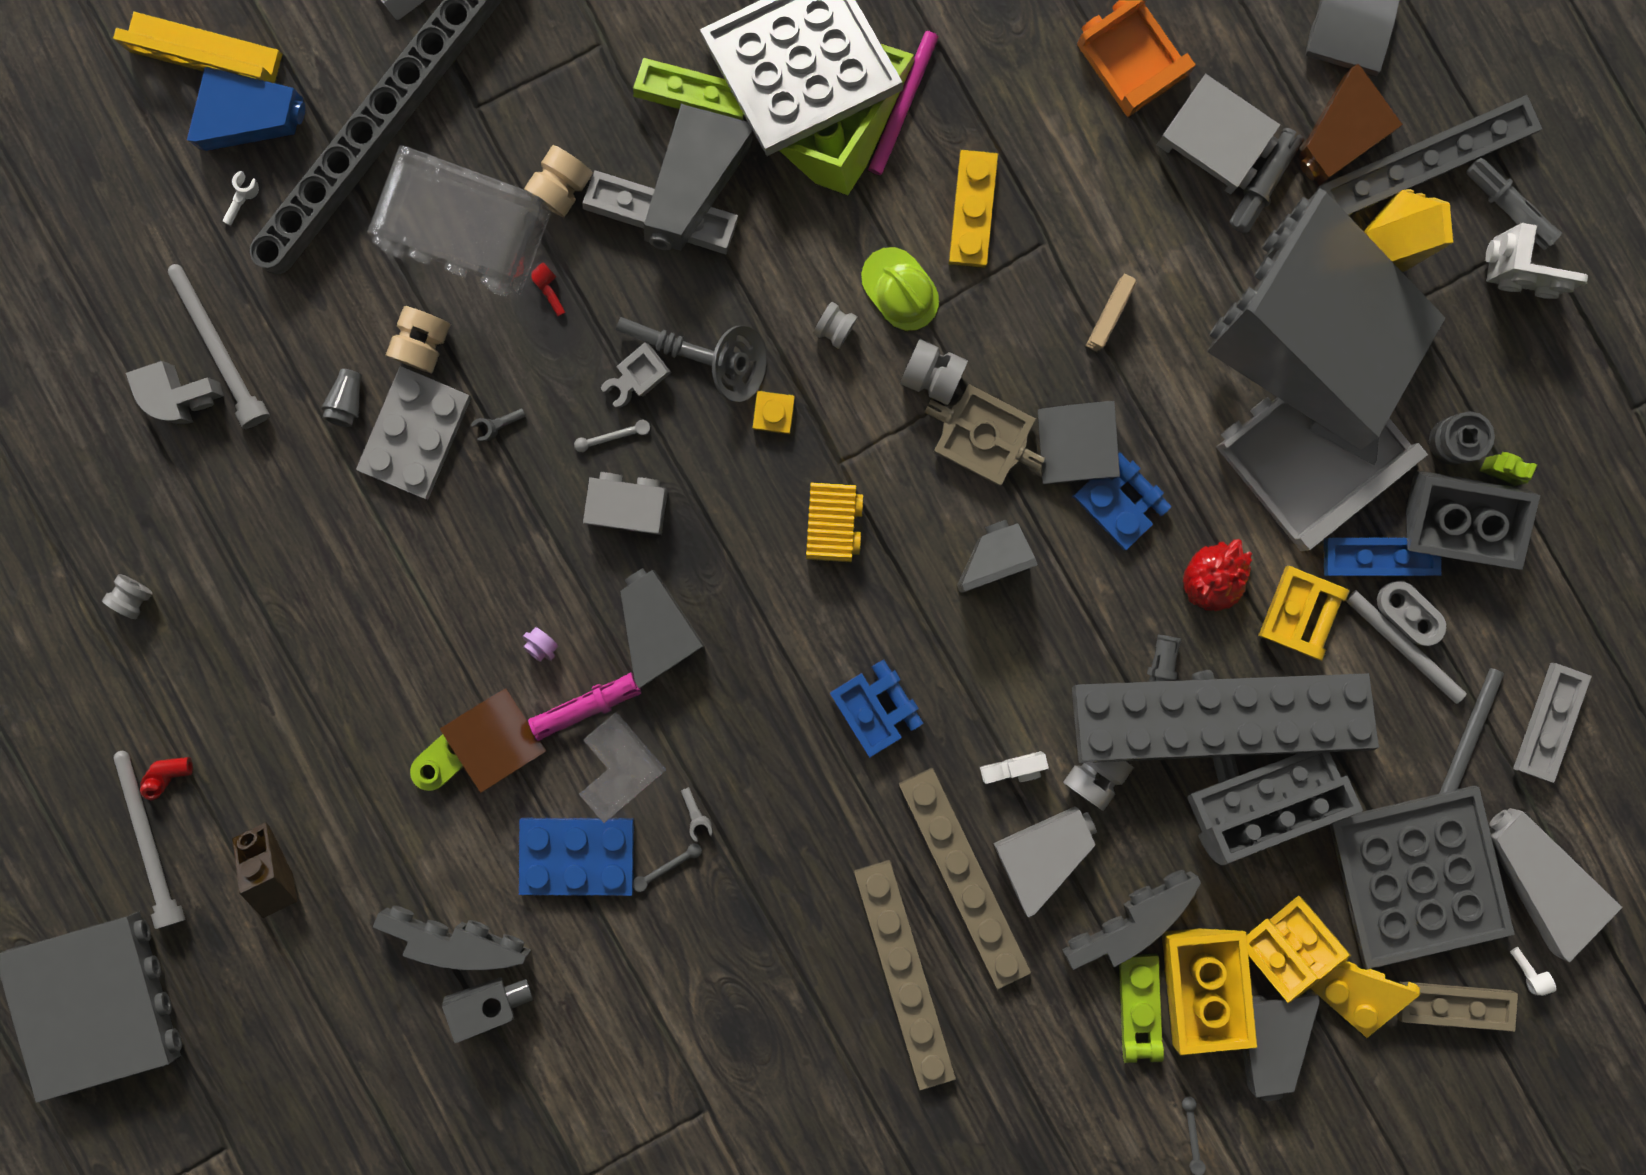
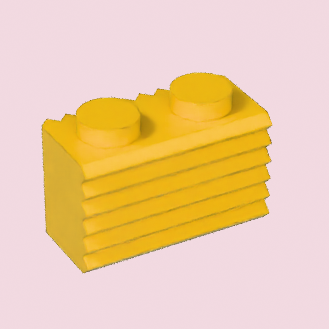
M811 483L807 560L852 562V554H860L861 532L853 531L854 517H862L863 494H856V485Z

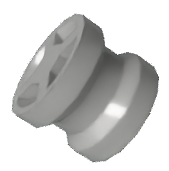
M831 302L820 318L813 334L819 338H828L831 340L832 346L840 349L855 325L858 316L852 313H843L837 304Z
M118 574L114 580L115 588L112 592L106 593L102 602L128 618L137 619L140 614V605L143 601L149 600L152 591L134 579Z

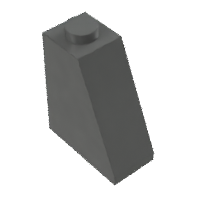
M644 568L625 579L624 581L628 586L620 591L634 680L638 688L645 686L705 646L657 572L651 570L646 573Z
M1311 989L1290 1003H1287L1279 992L1252 996L1257 1048L1242 1049L1248 1089L1256 1098L1260 1097L1264 1101H1274L1282 1099L1284 1097L1283 1093L1295 1091L1319 1005L1318 995Z

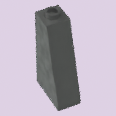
M681 104L645 219L644 241L650 242L652 246L661 250H671L672 248L681 251L751 149L754 132L747 121Z

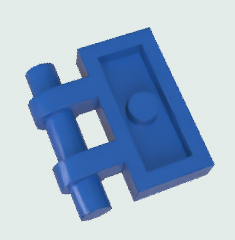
M1119 452V478H1113L1112 480L1110 478L1089 480L1072 497L1123 550H1127L1153 525L1143 514L1150 506L1160 516L1164 515L1172 506L1162 496L1164 492L1157 485L1153 487L1139 472L1141 468L1133 460L1129 462ZM1127 481L1142 496L1135 504L1120 490Z
M884 659L872 666L879 680L870 686L863 674L860 673L830 692V695L869 758L902 738L894 726L897 722L904 719L911 731L923 724V721L916 712L919 709L913 699H908L899 684L901 680L896 670H890ZM886 690L896 706V709L889 714L886 713L876 695Z

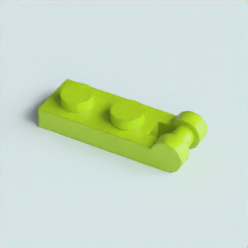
M1136 954L1119 964L1124 1063H1137V1059L1150 1058L1151 1062H1163L1159 956L1157 954ZM1135 1033H1148V1043H1136Z

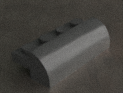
M1330 752L1296 754L1195 792L1187 797L1202 831L1198 837L1209 856L1220 865H1226L1363 811L1348 776H1340Z

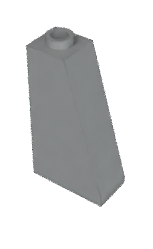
M1512 808L1502 810L1489 823L1496 857L1549 950L1555 956L1571 962L1622 909V906L1523 811Z

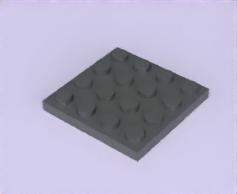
M1470 786L1451 792L1376 808L1329 824L1364 968L1371 969L1515 935L1480 787Z

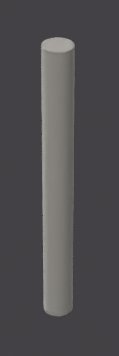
M1357 590L1347 597L1346 602L1455 704L1464 699L1467 693Z

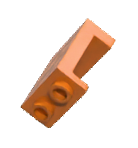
M1119 0L1112 7L1114 12L1103 19L1098 15L1081 28L1083 33L1077 43V46L1127 117H1130L1188 77L1196 66L1188 53L1181 57L1146 7V0Z

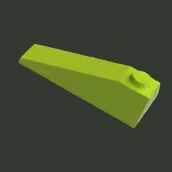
M881 44L904 85L915 60L914 54ZM900 92L779 151L815 184L849 195L870 160Z

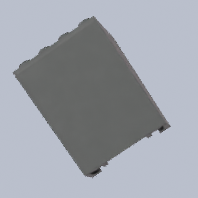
M1319 188L1309 200L1302 197L1292 213H1288L1278 229H1274L1262 246V249L1267 253L1254 275L1259 280L1254 289L1248 287L1238 303L1234 302L1226 315L1221 317L1209 334L1214 341L1207 352L1351 445L1362 450L1381 434L1444 322L1445 317L1327 192Z

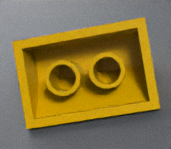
M1201 928L1164 932L1162 934L1172 1045L1179 1054L1257 1048L1246 932Z

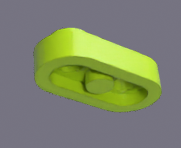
M442 734L413 761L410 775L417 787L431 791L445 785L464 766ZM426 765H431L435 769V775L432 779L426 778L423 774V769Z

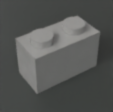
M600 472L599 479L589 478L583 523L662 535L668 490L659 487V480L638 477L637 484L622 482L623 475Z

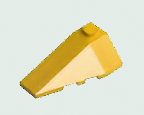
M1411 189L1401 190L1387 202L1365 228L1364 232L1402 272H1405L1453 243L1450 203L1437 198H1425V194H1414V190Z

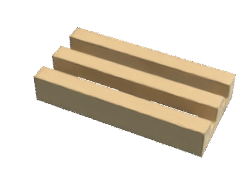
M1124 273L1118 280L1086 347L1097 352L1105 346L1137 283L1135 278Z

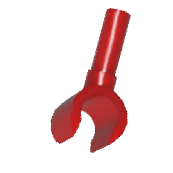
M541 263L532 271L531 278L543 292L544 296L546 295L558 317L564 314L565 310L555 292L549 286L557 276L545 263Z

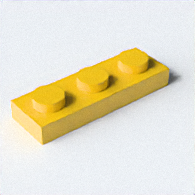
M960 150L948 264L982 268L987 266L998 153Z

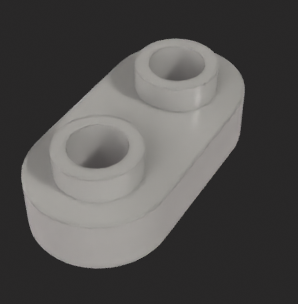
M1391 582L1380 589L1377 596V605L1380 612L1411 642L1417 645L1429 646L1438 643L1444 637L1446 621L1443 615L1412 585L1406 582ZM1395 593L1401 598V603L1396 608L1390 602L1391 596ZM1421 620H1425L1428 624V629L1423 634L1418 630V623Z

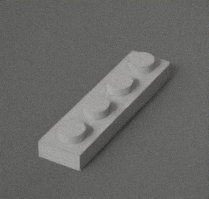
M594 170L582 202L583 209L644 228L655 189ZM711 207L687 242L727 254L738 222V215Z

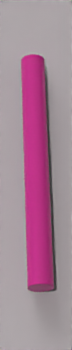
M925 31L914 57L913 65L904 82L903 90L899 93L868 168L874 174L882 175L938 41L939 36L933 32Z

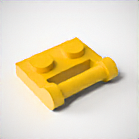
M1286 566L1258 636L1322 661L1326 652L1323 649L1340 604L1342 601H1346L1350 590L1294 567ZM1319 592L1327 595V598L1308 643L1301 640Z

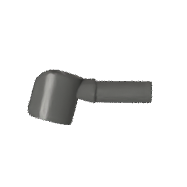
M521 408L494 420L476 419L472 422L471 427L476 428L485 423L488 426V433L483 437L477 438V440L491 441L496 438L499 429L526 416Z

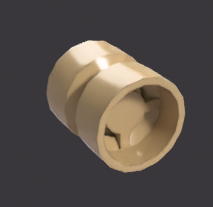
M552 145L541 162L543 171L535 172L523 190L542 206L564 218L576 200L573 195L574 191H582L593 172L568 152Z
M404 306L397 322L400 334L392 336L385 356L416 369L433 373L439 357V353L435 348L437 345L444 343L451 324L421 310ZM414 330L428 335L425 343L411 338Z

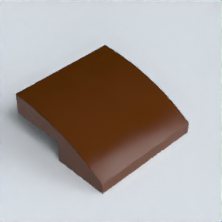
M506 688L440 728V731L480 793L546 752L541 741H538L535 735H533L528 721Z

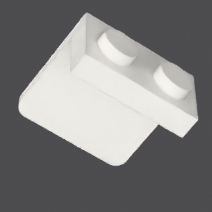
M1520 223L1494 237L1487 247L1485 259L1489 263L1486 282L1499 284L1498 289L1520 292L1524 288L1535 290V296L1556 299L1559 297V294L1573 292L1575 288L1587 284V274L1530 264L1537 229L1536 225Z

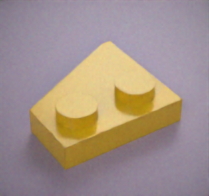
M1348 961L1342 963L1310 988L1366 1038L1420 995V987L1414 983L1408 982L1407 986L1385 979L1384 973L1372 969H1361L1356 964Z

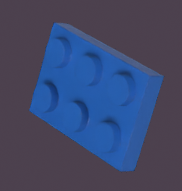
M634 818L519 819V895L632 896L634 894Z

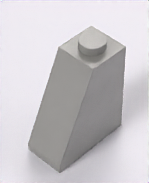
M1074 806L993 843L1027 917L1037 913L1096 845L1091 835L1097 833V830L1088 812L1082 814Z

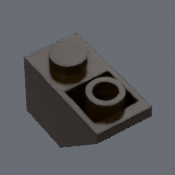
M265 822L232 838L239 894L262 918H265L296 903L297 897L293 873L270 826Z

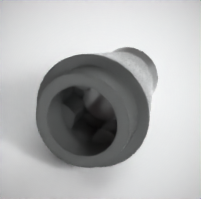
M340 369L339 375L321 407L324 411L323 420L342 427H352L354 420H357L359 416L362 374L349 369Z

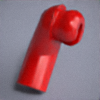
M184 757L155 761L140 782L142 797L147 800H155L164 792L173 777L192 775L193 764L191 758Z

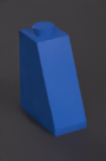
M205 67L187 140L198 149L208 151L295 134L297 124H301L305 116L304 98L291 87Z

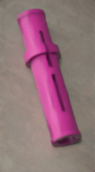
M630 672L620 679L603 686L597 684L592 687V691L528 719L533 735H535L538 741L542 740L550 734L565 729L600 712L604 714L612 711L611 707L640 695L641 690L633 679V673Z

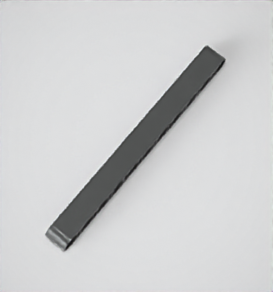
M502 0L442 1L254 238L250 245L249 253L256 265L272 274L285 273L292 267ZM464 12L467 14L462 24H450L452 16L456 13ZM436 41L443 42V48L438 54H427L429 45ZM409 72H420V77L415 83L404 84V78ZM386 101H397L394 111L389 114H381V107ZM372 129L373 136L371 140L364 144H358L359 134L363 130ZM348 158V169L340 174L335 173L336 163L340 159ZM318 188H325L326 195L324 199L319 203H312L311 197L313 192ZM301 217V228L297 232L289 233L288 225L293 218ZM278 246L279 254L273 262L266 263L265 254L270 247Z

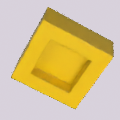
M757 391L753 430L790 434L795 396Z

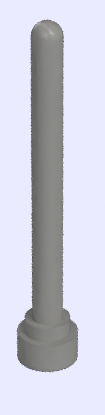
M178 264L171 265L168 268V275L237 401L235 405L237 409L235 413L236 418L243 429L257 426L270 417L263 401H258L256 396L250 395L183 268Z
M118 751L114 755V762L156 905L152 906L154 914H151L154 928L158 929L186 919L182 906H177L176 899L171 900L130 756L126 751Z

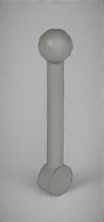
M639 420L633 427L587 440L585 438H578L574 442V448L578 452H585L589 446L635 433L646 435L650 432V425L646 420Z

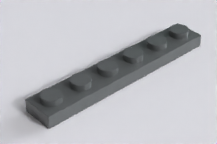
M1525 95L1323 184L1319 188L1327 192L1349 216L1395 196L1401 190L1411 189L1542 130V127L1528 95Z

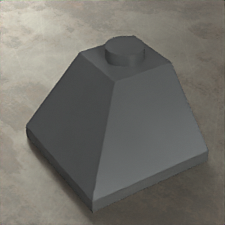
M1003 520L985 527L987 535L979 537L957 584L959 593L1038 565L1018 523L1009 526L1007 520Z

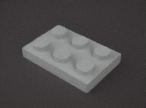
M400 366L356 470L428 500L472 396Z

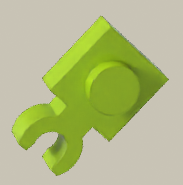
M1502 452L1501 455L1486 457L1480 471L1508 484L1517 486L1527 484L1532 479L1537 464L1525 463L1517 455Z

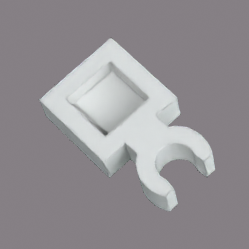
M1041 751L980 767L985 784L1017 776L1019 782H1025L1040 778V771L1049 769L1046 755Z

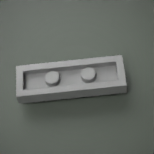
M1550 663L1517 756L1514 770L1548 782H1555L1592 676L1557 663Z

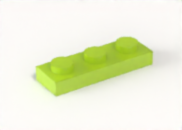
M643 58L633 87V97L680 109L681 104L744 121L745 115L725 79Z

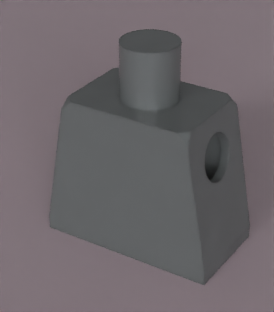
M500 977L445 996L442 1008L454 1043H458L514 1020L513 1008L534 1000L527 979L505 987L504 981ZM490 998H494L499 1001L500 1005L496 1009H488L483 1003Z

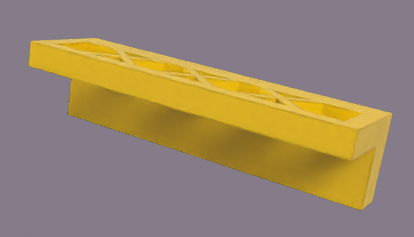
M133 12L128 31L116 28L113 36L116 42L127 51L203 72L205 67L271 83H275L283 55L277 49L138 12Z

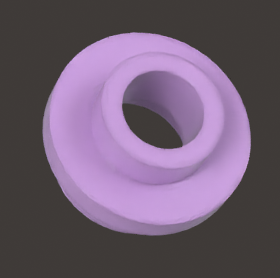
M535 627L531 633L526 632L522 636L527 642L523 648L536 660L541 662L545 657L552 661L555 657L553 652L558 648V645L540 629Z

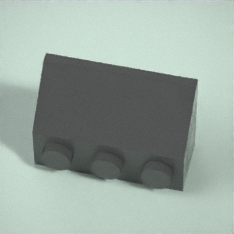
M1414 470L1406 505L1407 550L1523 570L1540 495L1526 488Z

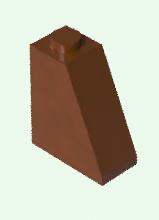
M1359 63L1352 67L1341 79L1298 154L1301 160L1300 167L1310 180L1315 179L1319 186L1403 125Z

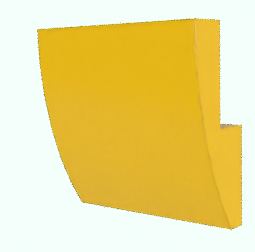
M1299 895L1271 919H1265L1246 935L1248 955L1287 1003L1292 1002L1351 957V954Z

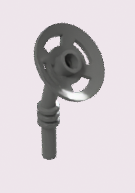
M620 317L616 331L656 346V351L663 349L664 354L667 355L671 352V356L674 358L679 355L712 366L715 386L719 393L727 400L735 402L748 400L757 392L763 381L766 371V350L762 338L751 327L734 326L728 329L719 339L715 351L685 342L682 336L675 338V334L672 332L667 335V330L664 329L659 332L623 317ZM737 336L744 337L751 347L748 348L745 343L736 340ZM736 346L741 352H734V347ZM749 361H753L751 375L745 384L741 378L748 370ZM725 373H726V374H730L731 380H730L729 378H727V376L725 375ZM723 383L733 386L734 391L728 390Z

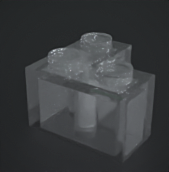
M615 713L584 739L608 770L579 795L601 821L605 823L666 769L622 717Z

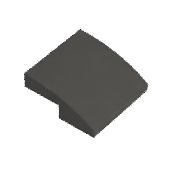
M1320 0L1316 19L1311 26L1305 56L1349 69L1359 63L1366 74L1377 77L1386 55L1399 0Z
M1115 401L1038 409L1040 453L1042 457H1045L1044 462L1041 464L1043 485L1120 477Z

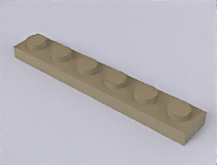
M933 768L899 783L996 988L1000 989L1031 974Z
M888 860L854 870L919 1090L956 1080L891 862Z

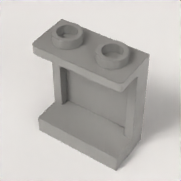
M1205 73L1156 145L1167 153L1172 148L1226 184L1227 187L1224 191L1231 195L1238 186L1244 190L1257 172L1252 167L1257 158L1261 156L1265 159L1278 142V139L1273 135L1280 124Z

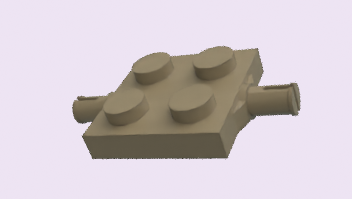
M968 384L961 400L952 409L931 398L924 412L944 422L942 436L933 452L998 486L1002 485L1009 469L1018 461L1038 472L1042 466L1040 464L1045 460V457L1025 448L1027 435L1036 418Z

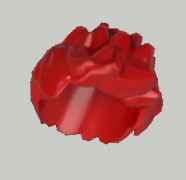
M1234 539L1229 545L1219 542L1218 545L1205 546L1195 553L1185 569L1182 581L1184 583L1183 589L1188 594L1189 602L1207 611L1229 609L1239 602L1246 590V582L1250 575V564L1252 562V553L1250 551L1243 553L1242 540Z

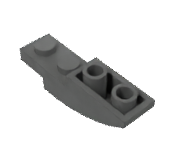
M1179 870L1166 876L1163 879L1165 882L1163 885L1152 890L1150 886H1146L1129 895L1131 900L1123 903L1129 918L1115 917L1102 925L1103 930L1091 936L1088 932L1082 933L1068 941L1069 946L1062 949L1069 965L1074 970L1106 954L1110 963L1115 967L1144 950L1166 932L1188 906L1201 884L1198 876L1191 871L1185 873L1184 870Z
M392 906L391 909L385 908L379 912L373 928L408 941L402 956L443 968L460 970L506 968L523 964L531 952V949L523 947L525 943L523 940L504 934L502 938L488 932L490 928L480 922L468 920L467 923L461 922L455 927L453 934L448 932L449 927L433 920H427V923L414 919L413 912L399 906Z

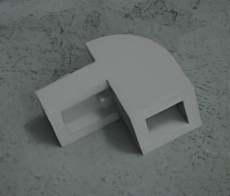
M164 361L126 373L134 399L140 408L152 417L175 424L192 423L193 420L189 408L192 411L209 408L214 405V399L224 396L220 383L208 377L181 386L175 366Z

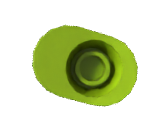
M896 247L882 248L869 256L861 272L862 285L885 319L894 327L905 331L918 330L928 325L938 310L939 295L934 283L916 259L907 251Z

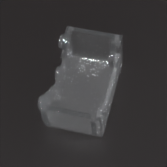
M399 146L367 233L373 238L372 243L381 247L380 250L389 255L402 259L404 253H407L408 257L430 265L432 259L445 264V271L466 278L467 273L477 275L481 278L480 283L487 286L488 291L508 297L510 292L521 295L551 211L542 198L531 192L415 149Z

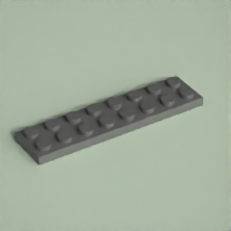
M1369 673L1081 684L1072 687L1079 763L1372 751L1379 748Z

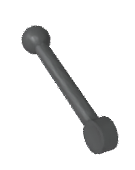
M693 843L685 853L645 877L637 876L633 880L634 890L638 892L644 891L649 882L689 858H698L702 854L701 846Z
M1186 1097L1182 1101V1107L1187 1112L1193 1157L1189 1167L1194 1175H1203L1206 1167L1203 1161L1200 1160L1194 1115L1197 1102L1192 1097Z

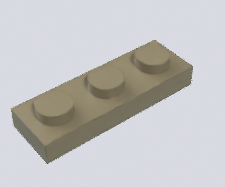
M1400 981V984L1407 986L1408 982ZM1414 983L1420 987V995L1397 1015L1399 1021L1406 1023L1515 1031L1518 993L1511 990Z

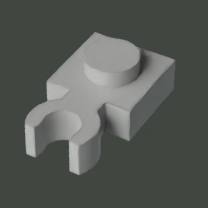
M643 343L616 366L623 375L619 379L612 378L605 381L601 386V390L609 392L617 386L621 391V395L613 402V405L615 407H623L631 400L632 391L635 390L639 396L646 395L671 374V371L650 344Z

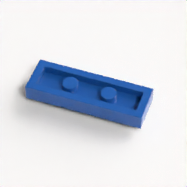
M1324 538V576H1441V556L1407 550V538Z

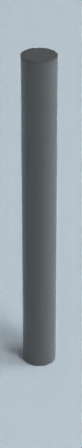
M1493 668L1489 669L1439 794L1455 791L1459 788L1505 673Z

